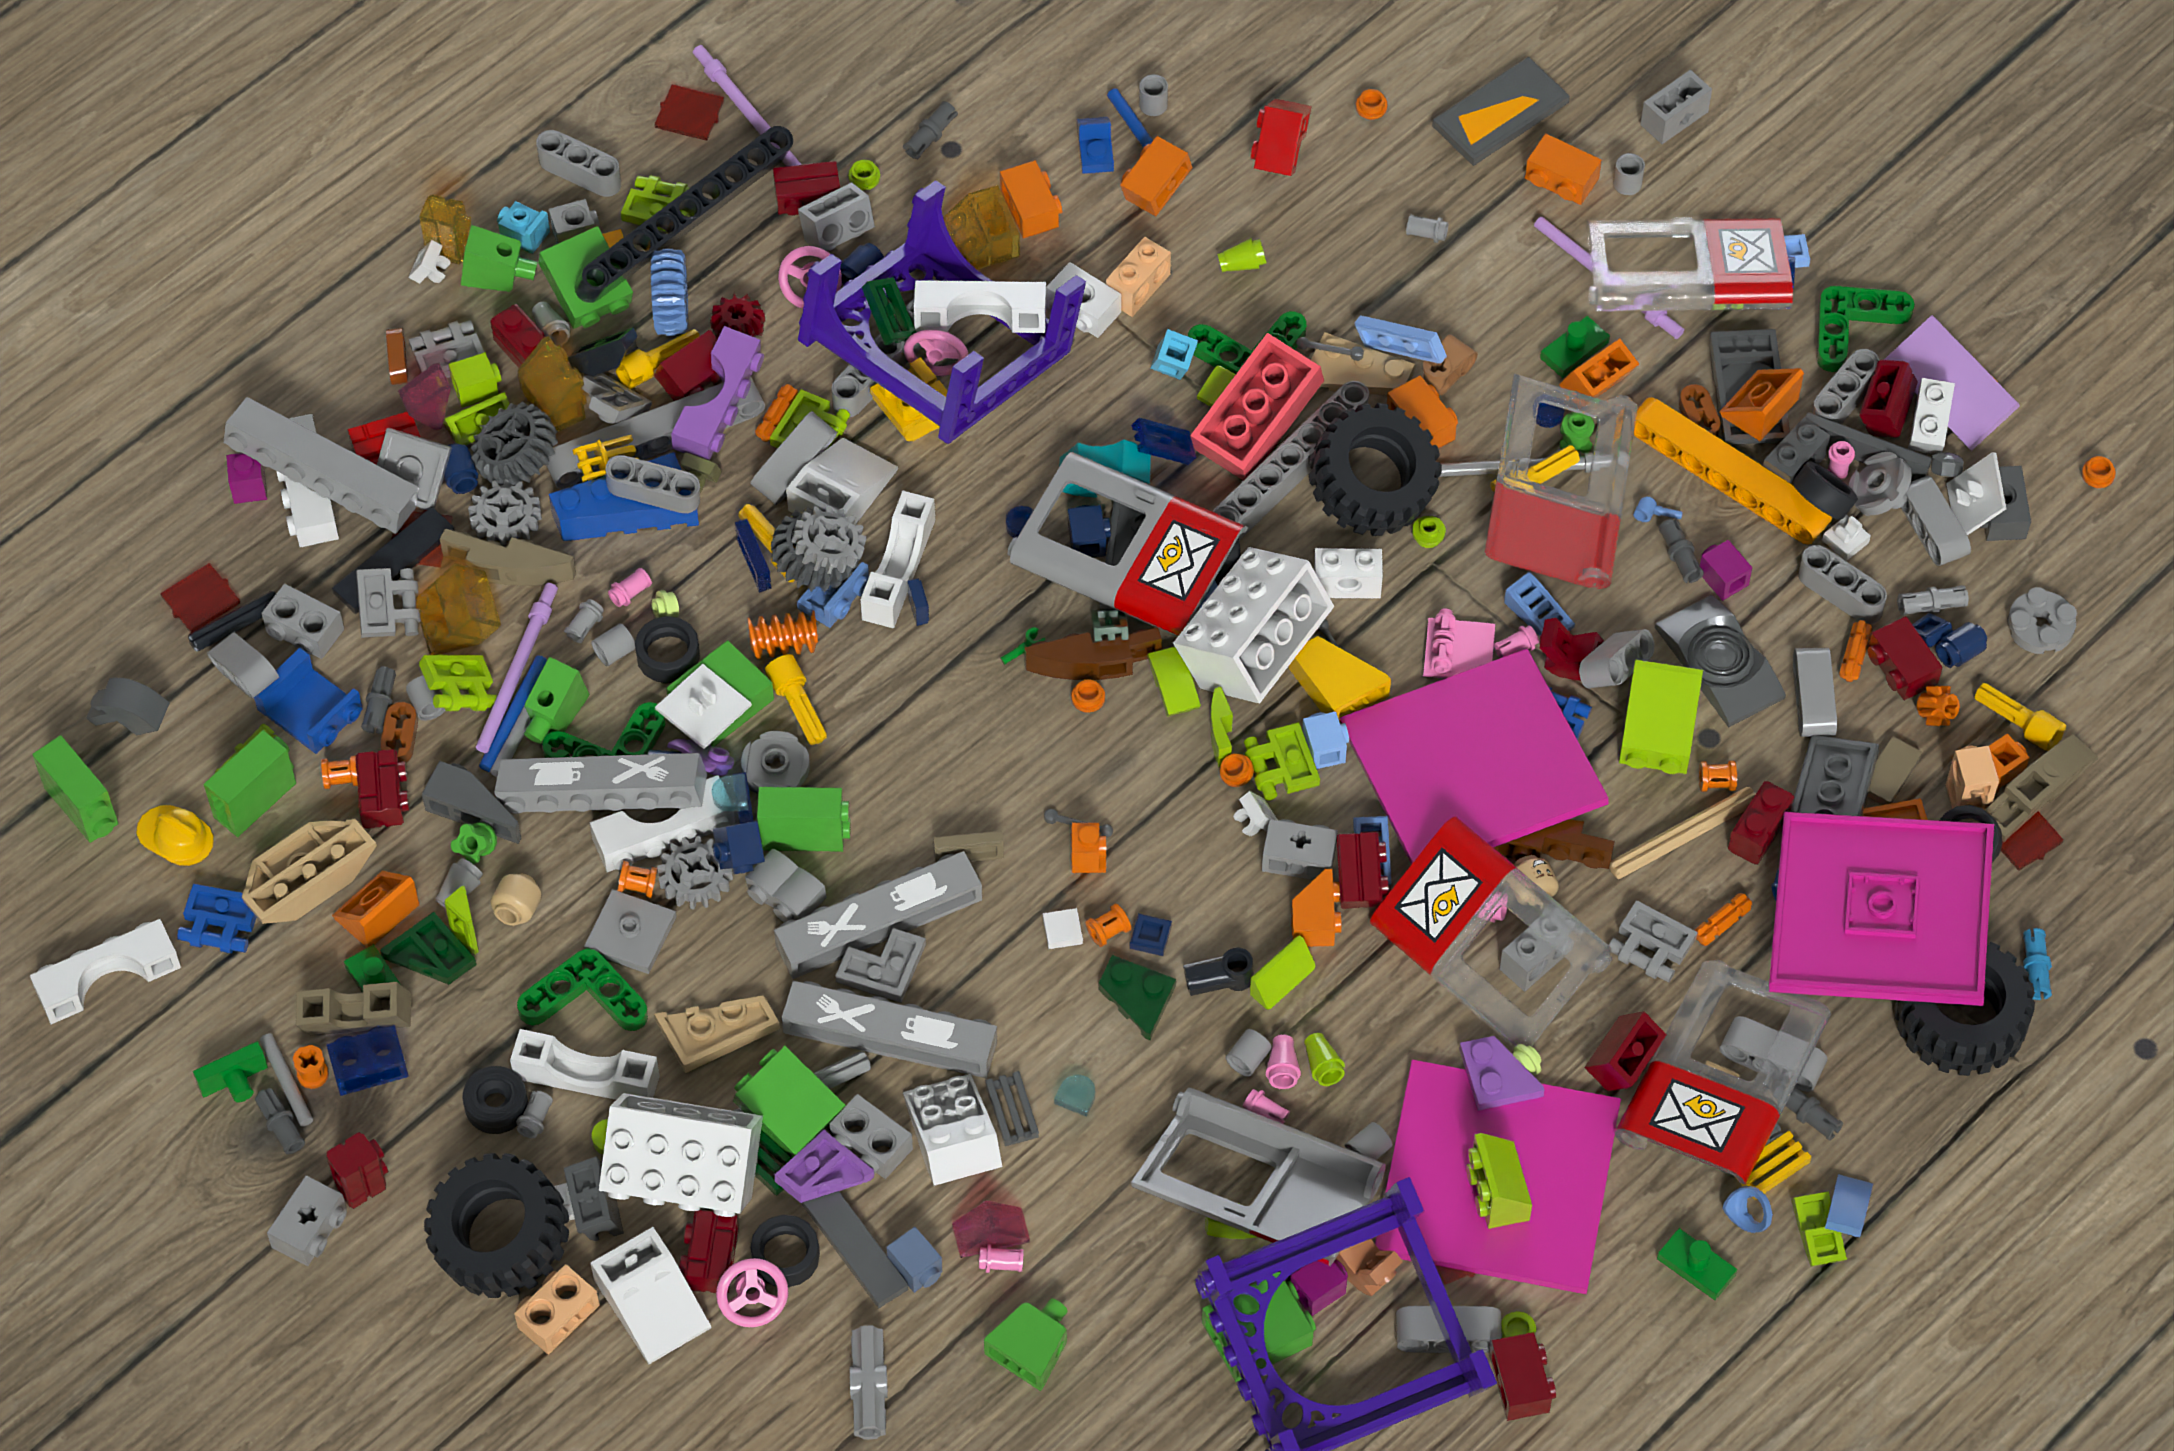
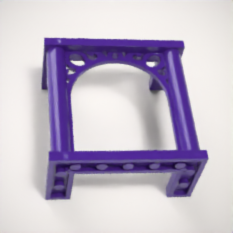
M935 180L927 187L920 188L913 196V209L907 224L909 229L906 242L895 251H889L875 265L868 266L864 273L854 280L847 281L839 291L836 292L842 260L830 254L822 261H817L810 267L807 274L809 278L807 290L803 297V313L799 320L798 341L806 347H809L815 341L823 345L940 426L938 438L949 444L1070 353L1086 281L1075 275L1056 289L1050 319L1046 318L1045 333H1016L1034 346L978 387L984 357L973 351L953 366L947 396L945 397L886 356L876 345L869 329V318L872 312L861 288L867 281L893 277L900 292L915 290L916 281H935L933 276L936 277V280L992 281L977 271L963 257L952 241L941 210L946 187ZM918 268L923 271L925 278L917 280L911 277L910 273ZM991 316L1010 329L1008 324L1005 323L1003 320L995 316ZM846 319H854L860 322V325L846 326L842 322ZM857 335H860V336H862L863 338H862V339H858V338H857Z
M1410 1177L1396 1182L1384 1194L1382 1199L1228 1262L1222 1263L1220 1256L1217 1255L1205 1260L1198 1269L1197 1278L1194 1279L1196 1288L1202 1300L1208 1298L1213 1309L1212 1312L1208 1313L1209 1319L1216 1334L1222 1332L1227 1346L1222 1347L1225 1358L1230 1368L1237 1367L1241 1380L1237 1381V1386L1244 1402L1250 1400L1256 1413L1251 1415L1254 1428L1259 1436L1265 1435L1269 1444L1268 1449L1265 1451H1332L1468 1394L1469 1398L1497 1384L1483 1349L1472 1353L1422 1236L1416 1218L1424 1212V1209ZM1398 1228L1452 1355L1454 1364L1355 1404L1326 1405L1299 1395L1279 1377L1266 1351L1264 1321L1274 1293L1282 1282L1298 1269ZM1281 1272L1277 1278L1273 1276V1274ZM1266 1280L1268 1289L1267 1292L1261 1294L1258 1289L1249 1286V1284L1256 1282L1258 1286L1262 1281ZM1239 1294L1250 1295L1258 1302L1259 1310L1253 1315L1243 1314L1235 1308L1233 1304L1234 1298ZM1238 1321L1251 1322L1255 1328L1254 1336H1246L1244 1333H1247L1248 1330L1243 1325H1240ZM1249 1348L1257 1351L1251 1355ZM1259 1358L1264 1359L1266 1362V1366L1263 1369L1256 1366V1360ZM1267 1375V1378L1263 1383L1261 1376ZM1275 1388L1279 1389L1283 1395V1401L1278 1404L1276 1410L1273 1408L1275 1395L1270 1396L1271 1390ZM1298 1403L1303 1412L1302 1420L1295 1428H1286L1282 1422L1283 1411L1289 1404ZM1311 1412H1320L1324 1420H1315L1313 1422L1316 1426L1308 1428L1311 1421ZM1332 1413L1340 1414V1416L1332 1418Z

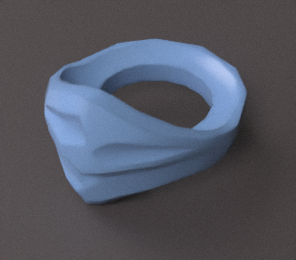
M1742 1186L1734 1190L1723 1204V1210L1728 1218L1747 1232H1763L1771 1225L1773 1214L1770 1202L1766 1195L1756 1187ZM1755 1197L1761 1203L1764 1213L1761 1223L1754 1220L1752 1215L1748 1213L1747 1198Z

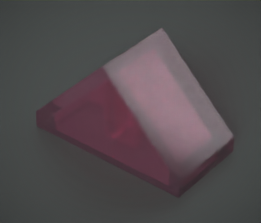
M436 363L403 386L398 392L409 416L434 430L442 429L451 387L440 363Z
M986 1200L952 1223L960 1258L979 1254L980 1247L987 1248V1244H991V1248L1003 1249L1030 1243L1021 1207Z

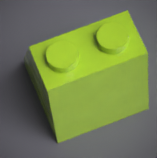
M1635 660L1619 764H1626L1636 769L1644 767L1658 769L1668 774H1687L1703 670Z

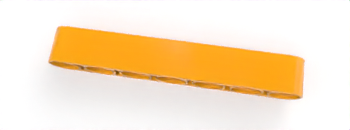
M1646 398L1626 422L1629 431L1635 437L1803 544H1812L1832 520L1831 516L1806 500L1792 484L1656 398Z

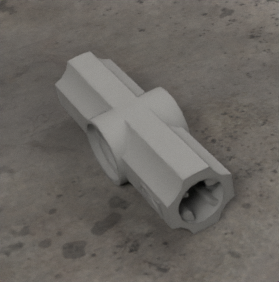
M868 1325L852 1330L851 1336L853 1366H850V1395L854 1408V1436L861 1437L864 1440L877 1439L880 1436L886 1435L885 1398H888L887 1366L884 1365L883 1329Z

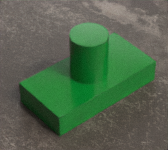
M1586 316L1581 321L1570 323L1568 330L1541 351L1540 359L1561 378H1564L1609 343L1610 335L1589 316Z
M374 944L343 961L346 970L362 993L363 985L398 982L400 984Z
M258 1041L194 1070L193 1074L203 1098L227 1087L234 1101L240 1103L248 1100L254 1094L247 1077L267 1069L268 1066L264 1053Z
M1680 1228L1659 1251L1657 1260L1713 1300L1720 1296L1736 1276L1738 1270L1711 1251V1247L1706 1241L1696 1240Z

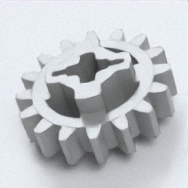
M505 479L504 485L499 486L494 480L492 481L491 489L482 486L480 488L481 496H472L473 506L468 508L471 528L476 529L479 539L486 536L487 541L498 540L505 547L507 541H510L512 537L516 539L523 537L529 540V530L537 531L539 529L537 521L542 520L539 498L534 497L531 487L524 490L523 482L521 481L515 486H511Z
M827 505L825 512H821L815 506L812 514L806 511L803 512L801 520H797L795 524L792 543L797 545L794 552L795 554H804L803 564L813 562L815 571H818L822 566L826 568L827 574H831L833 568H837L840 573H844L847 565L854 568L857 559H861L866 542V536L861 535L864 528L863 525L854 526L856 517L852 515L846 518L843 516L844 509L842 508L835 513L832 511L831 505Z
M696 836L694 843H689L685 837L682 838L681 847L673 843L670 845L671 855L662 853V864L657 867L659 885L661 889H665L667 899L676 896L677 906L680 907L687 901L689 902L690 909H695L697 902H701L707 908L709 907L708 899L713 898L719 902L721 900L720 891L728 892L730 890L729 881L733 880V871L731 868L720 870L719 863L716 862L713 854V839L708 840L706 844H702L700 836ZM711 861L717 866L718 872H715V868L710 865ZM673 873H675L676 878L680 880L679 884L674 880L672 876Z

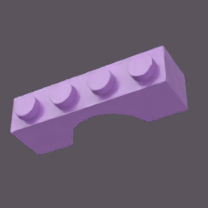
M725 326L723 327L711 352L712 369L721 377L724 383L723 388L708 403L699 406H684L671 433L672 449L683 453L687 452L709 461L713 452L718 453L725 439L723 432L726 426H732L738 412L736 405L740 398H746L751 386L749 379L753 371L758 372L763 363L764 354L761 353L760 339Z

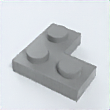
M603 373L594 376H583L579 387L590 394L591 402L588 408L598 413V417L601 420L612 424L648 412L652 401Z
M893 928L881 957L848 947L836 973V982L902 1003L926 946V938Z

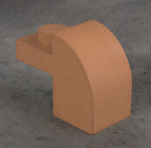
M1372 1239L1340 1251L1335 1259L1347 1271V1280L1359 1291L1369 1296H1373L1383 1285L1392 1280L1397 1274L1395 1269L1403 1263L1395 1251H1380Z

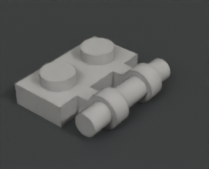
M471 320L462 323L454 321L448 323L446 328L433 332L426 330L420 332V336L408 339L412 352L425 348L424 350L414 352L425 385L449 378L448 364L484 353L477 333L463 336L474 332ZM451 339H452V341H449V342H446V343H443V344L436 345V344H438V343H441V342L448 341V340H451Z
M390 568L356 571L361 638L395 636V623L404 624L406 636L419 634L418 623L421 621L420 610L416 608L415 594H418V582L414 580L413 569L406 568L400 570L401 580L391 581ZM393 595H402L403 609H394Z
M1636 900L1619 928V933L1628 937V940L1624 944L1613 938L1607 950L1617 955L1619 961L1627 965L1632 963L1644 969L1647 976L1653 979L1659 977L1669 983L1674 976L1675 970L1664 965V963L1669 959L1680 965L1695 942L1698 932ZM1641 944L1656 952L1653 959L1637 951L1638 946Z

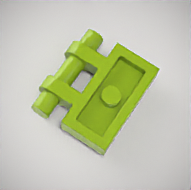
M638 175L635 180V188L643 189V191L630 189L621 211V221L641 225L689 189L688 184L681 182L672 184L661 181L660 177L650 175L647 178ZM658 193L664 194V195H668V196H671V197L669 198V197L661 196V195H658ZM680 210L684 216L690 217L686 211ZM657 227L658 230L665 231L663 228Z
M801 389L770 436V445L779 448L811 411L838 432L835 437L836 439L837 436H842L846 430V422L850 417V413L845 409H839L835 416L829 414L830 401ZM834 439V440L832 441V443L827 447V449L832 446V444L834 443L835 439Z
M424 655L419 666L429 690H441L443 693L433 697L435 708H445L446 711H459L461 708L485 711L487 708L493 707L497 695L486 693V690L492 685L493 679L483 655ZM459 690H468L469 694H460Z
M1299 722L1268 730L1266 732L1268 743L1259 745L1256 737H1249L1244 740L1247 750L1245 756L1251 760L1256 774L1255 784L1257 789L1262 791L1266 801L1273 800L1278 796L1275 789L1277 784L1283 783L1287 794L1320 786V777ZM1274 757L1277 769L1269 771L1265 760Z

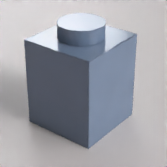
M913 1227L886 1247L887 1257L914 1293L921 1287H930L939 1279L942 1273V1257L916 1227Z

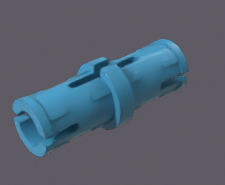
M2033 928L2034 937H2031V930L2028 929L2023 933L2026 951L2023 965L2029 974V981L2033 983L2035 992L2033 999L2041 1000L2040 991L2043 992L2044 999H2048L2052 996L2049 970L2052 965L2046 951V934L2043 929Z

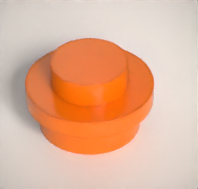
M1365 90L1356 100V111L1366 119L1374 120L1381 118L1387 111V100L1378 90Z
M2102 456L2091 458L2084 464L2082 469L2084 481L2094 488L2110 486L2116 475L2112 462Z
M1083 680L1073 688L1071 700L1078 710L1087 713L1095 712L1105 702V691L1096 681Z
M1243 754L1228 755L1222 761L1220 767L1222 780L1231 787H1241L1247 784L1254 773L1253 763Z

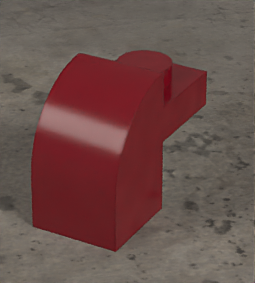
M1557 618L1545 619L1543 631L1539 638V648L1546 655L1544 668L1558 677L1581 681L1579 668L1582 660L1601 645L1604 639L1597 632L1572 635Z

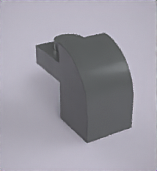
M110 678L106 688L98 690L93 696L90 703L91 708L86 719L95 726L118 721L136 736L159 730L170 702L144 684L125 678Z

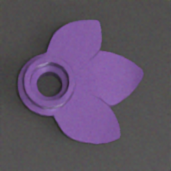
M675 739L669 742L667 746L684 754L700 753L706 772L712 775H727L728 770L733 768L734 759L729 755L730 753L721 747L708 745L703 749L692 739Z

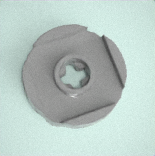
M1881 452L1869 457L1864 462L1867 466L1861 473L1856 470L1848 485L1858 498L1854 505L1865 516L1879 515L1891 508L1898 509L1902 507L1907 500L1906 492L1911 483L1910 466L1892 452Z
M2040 587L2032 588L2028 593L2018 597L2011 606L2007 619L2009 628L2012 631L2011 637L2018 646L2031 653L2044 654V651L2054 649L2055 652L2060 651L2073 638L2076 629L2077 611L2063 597ZM2036 618H2045L2051 625L2043 624L2039 627L2036 625Z
M768 731L761 734L760 739L755 740L752 744L750 741L745 746L741 756L742 774L748 788L752 792H759V787H801L806 781L810 770L809 754L806 747H803L798 742V738L793 734L784 731ZM774 758H779L783 766L778 769H771L766 764L772 763Z

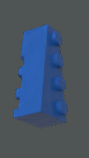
M674 452L648 461L682 470ZM625 473L614 475L617 479H623L628 476ZM606 475L549 494L552 516L563 541L605 537L608 532L617 531L631 534L637 533V529L657 527V530L671 529V525L687 523V527L699 525L697 509L691 513H679L613 495L607 488ZM651 481L648 482L646 485L649 487H657L660 485V483ZM681 490L680 492H678V494L682 496H687L692 494V492L689 490Z

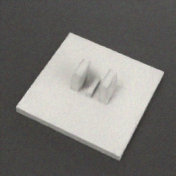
M1994 452L1946 483L1951 509L1967 535L2006 510L1997 455Z
M702 664L656 705L655 710L705 749L752 704Z

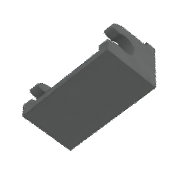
M597 1156L564 1168L577 1232L579 1234L584 1233L593 1241L599 1240L598 1232L609 1231V1234L613 1236L624 1234L617 1199L609 1197L608 1192L599 1191L602 1161Z

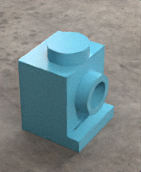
M517 201L510 208L503 207L497 218L500 234L519 240L522 243L521 249L531 254L536 251L550 233L547 212L543 210L538 212Z
M1167 329L1164 338L1158 344L1150 369L1181 380L1189 369L1198 340Z

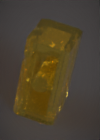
M427 196L419 216L424 245L426 246L431 240L442 245L439 256H444L451 263L460 265L464 261L471 217L466 215L463 201L454 199L446 201L445 197Z

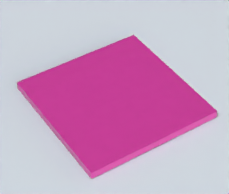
M1528 649L1340 717V724H1346L1349 743L1411 864L1443 824L1455 816L1489 845L1496 847L1609 804L1608 796Z
M1784 812L1769 992L1983 1006L1994 824Z
M1412 1060L1386 1192L1396 1182L1408 1177L1411 1178L1424 1209V1212L1416 1218V1221L1435 1266L1587 1295L1621 1098L1542 1084L1545 1090L1544 1097L1478 1111L1465 1069ZM1484 1133L1514 1141L1532 1202L1530 1221L1488 1229L1485 1217H1479L1475 1204V1196H1479L1476 1185L1469 1184L1466 1173V1164H1470L1468 1149L1473 1148L1475 1134ZM1398 1228L1376 1237L1375 1245L1380 1251H1395L1401 1259L1411 1261Z

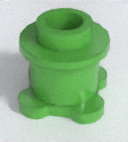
M1575 411L1563 418L1560 433L1563 435V440L1560 441L1561 450L1572 445L1577 451L1582 453L1591 451L1592 443L1590 442V436L1594 431L1595 425L1590 415L1585 412Z
M467 823L460 827V834L457 839L452 840L451 849L454 853H460L467 861L474 865L480 861V856L489 855L495 850L497 836L492 827L486 823Z

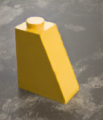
M1319 636L1309 640L1289 665V670L1319 710L1326 714L1336 712L1339 722L1340 717L1373 706L1390 696L1391 679L1386 673Z

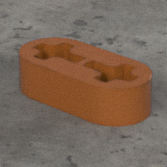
M403 328L387 329L386 340L391 384L408 383Z
M1697 384L1684 387L1679 399L1681 414L1699 426L1702 419L1706 427H1711L1708 432L1718 437L1720 419L1709 392L1706 388ZM1693 397L1695 401H1700L1698 409L1696 408L1694 402L1692 400H1689V398Z
M397 702L388 708L385 716L381 750L394 749L397 739L401 740L402 748H399L397 753L399 762L405 761L407 763L414 751L418 718L416 710L411 704ZM401 715H407V719L403 721L402 728H398L397 720H400Z

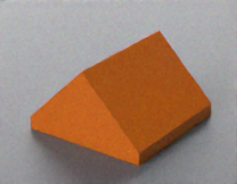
M1801 368L1757 370L1719 413L1723 418L1758 441H1761L1799 400L1804 372Z
M381 871L332 916L342 927L368 948L379 942L420 905L415 883L410 876Z

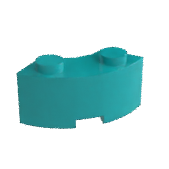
M1125 439L1106 446H1088L1077 443L1059 459L1060 467L1065 457L1070 452H1074L1139 481L1150 484L1151 450ZM1073 483L1067 484L1062 491L1071 495L1097 498V493Z

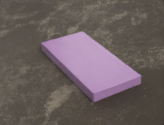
M1933 315L1884 359L1909 363L1912 374L1915 375L1918 381L1915 390L1917 395L1922 378L1955 383L1948 428L1971 451L2020 407L2018 402Z

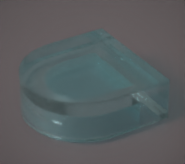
M744 774L723 776L715 781L711 792L713 802L717 808L723 811L748 810Z
M1084 1075L1069 1076L1062 1082L1054 1098V1104L1087 1117L1095 1101V1086L1091 1079Z

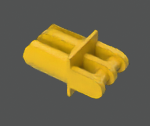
M632 435L601 442L599 439L595 443L573 449V454L577 455L579 463H577L578 469H582L584 474L581 477L582 482L606 475V464L612 457L617 455L634 456L636 453L635 446L628 445L633 441ZM594 451L595 457L589 459L587 452ZM598 464L600 471L593 472L591 466Z

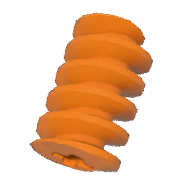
M815 610L812 611L810 620H807L803 611L799 612L796 622L793 621L790 613L785 614L783 623H780L776 614L772 615L770 625H767L763 616L758 617L756 626H753L749 617L747 618L751 650L757 659H761L763 649L767 650L770 658H774L776 648L778 647L783 655L788 654L790 646H793L797 655H801L804 644L807 645L810 653L815 652L816 644L818 643Z

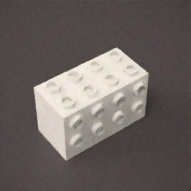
M1248 547L1173 644L1200 689L1214 692L1215 688L1221 687L1224 695L1260 704L1334 608V605L1308 560Z
M623 1093L609 1109L599 1191L608 1192V1196L614 1199L625 1200L629 1199L630 1196L641 1197L644 1203L651 1205H664L665 1201L678 1203L680 1209L687 1211H699L700 1207L714 1209V1214L724 1217H733L735 1213L740 1214L752 1199L763 1116Z

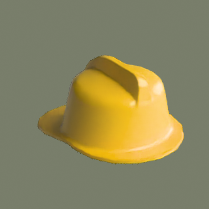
M160 805L147 811L137 824L136 834L140 843L148 850L179 866H191L200 863L209 855L213 848L214 837L210 827L193 812L173 805Z

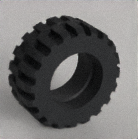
M1369 403L1358 405L1355 410L1349 408L1343 411L1324 431L1314 447L1315 451L1310 456L1309 466L1312 470L1308 474L1309 482L1312 486L1316 485L1313 495L1317 502L1322 501L1325 506L1322 510L1328 517L1333 514L1338 518V525L1343 528L1347 525L1354 527L1353 532L1361 535L1366 530H1369L1372 536H1382L1386 530L1388 533L1393 534L1400 531L1403 526H1409L1414 522L1431 501L1440 483L1438 478L1441 475L1442 464L1436 462L1440 453L1438 446H1432L1430 443L1433 436L1429 430L1423 431L1419 427L1421 421L1415 416L1410 419L1404 415L1405 410L1398 407L1394 411L1389 410L1387 404L1377 403L1374 408H1371ZM1366 447L1376 449L1387 455L1399 471L1401 488L1391 492H1381L1365 486L1357 479L1351 469L1349 451Z
M1990 941L1989 945H1987L1984 997L1989 1000L1996 1012V1017L1992 1020L1978 1025L1961 1024L1945 1016L1935 1003L1896 1000L1895 1019L1899 1021L1897 1026L1899 1034L1902 1038L1908 1037L1906 1046L1914 1054L1918 1051L1921 1054L1920 1060L1927 1065L1933 1062L1939 1065V1071L1949 1073V1070L1952 1069L1957 1070L1958 1075L1970 1076V1072L1976 1070L1977 1074L1980 1075L1990 1072L1992 1065L1995 1068L2005 1065L2009 1057H2014L2020 1050L2034 1013L2035 1001L2033 997L2035 992L2033 983L2027 981L2029 974L2024 966L2020 965L2017 967L2015 964L2017 958L2009 951L2005 954L1999 950L2000 945Z
M488 1153L483 1155V1160L478 1161L476 1157L466 1160V1166L460 1170L454 1167L447 1173L450 1178L444 1184L441 1181L434 1189L438 1195L435 1200H429L426 1208L431 1218L424 1220V1231L429 1235L426 1243L428 1249L434 1255V1260L460 1287L464 1286L469 1292L478 1296L484 1293L488 1298L501 1297V1292H505L508 1297L519 1295V1288L526 1286L530 1290L537 1286V1278L542 1274L547 1277L554 1270L550 1266L554 1259L561 1260L565 1252L560 1246L561 1242H567L569 1237V1229L564 1225L569 1222L568 1210L563 1206L564 1199L560 1192L533 1163L526 1159L519 1160L516 1155L505 1153L502 1155V1159H500L496 1153ZM504 1199H516L523 1202L525 1207L524 1222L517 1236L509 1244L491 1252H477L471 1249L469 1240L470 1230L475 1218L484 1208Z

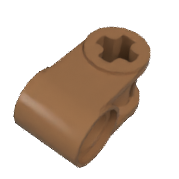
M1451 334L1441 341L1447 355L1441 364L1423 361L1424 374L1422 378L1428 385L1431 384L1435 387L1439 396L1445 394L1460 377L1468 373L1478 356L1476 351Z

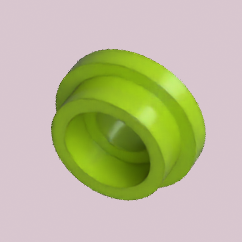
M859 160L849 170V182H852L861 190H870L878 185L880 170L870 160Z
M1423 516L1417 519L1412 528L1414 539L1420 546L1425 548L1437 546L1443 541L1446 533L1444 523L1434 516ZM1429 528V529H1433L1434 531L1428 532V531H1425L1424 529Z

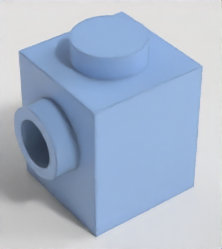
M1319 712L1304 718L1302 732L1316 769L1346 763V743H1349V735L1346 724H1340L1337 713L1331 712L1326 714Z

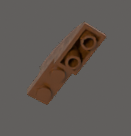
M1158 628L1136 630L1128 635L1129 639L1122 640L1120 636L1115 637V640L1108 641V637H1106L1102 641L1095 643L1092 641L1090 632L1083 634L1073 633L1062 639L1049 642L1039 641L1029 647H1024L1026 671L1043 676L1069 680H1103L1133 675L1134 662L1147 660V654L1162 650V638Z
M1568 819L1493 848L1502 856L1512 858L1514 861L1529 855L1541 858L1542 854H1547L1553 859L1560 861L1568 859L1583 863L1585 866L1594 869H1609L1615 841L1583 834L1584 821Z

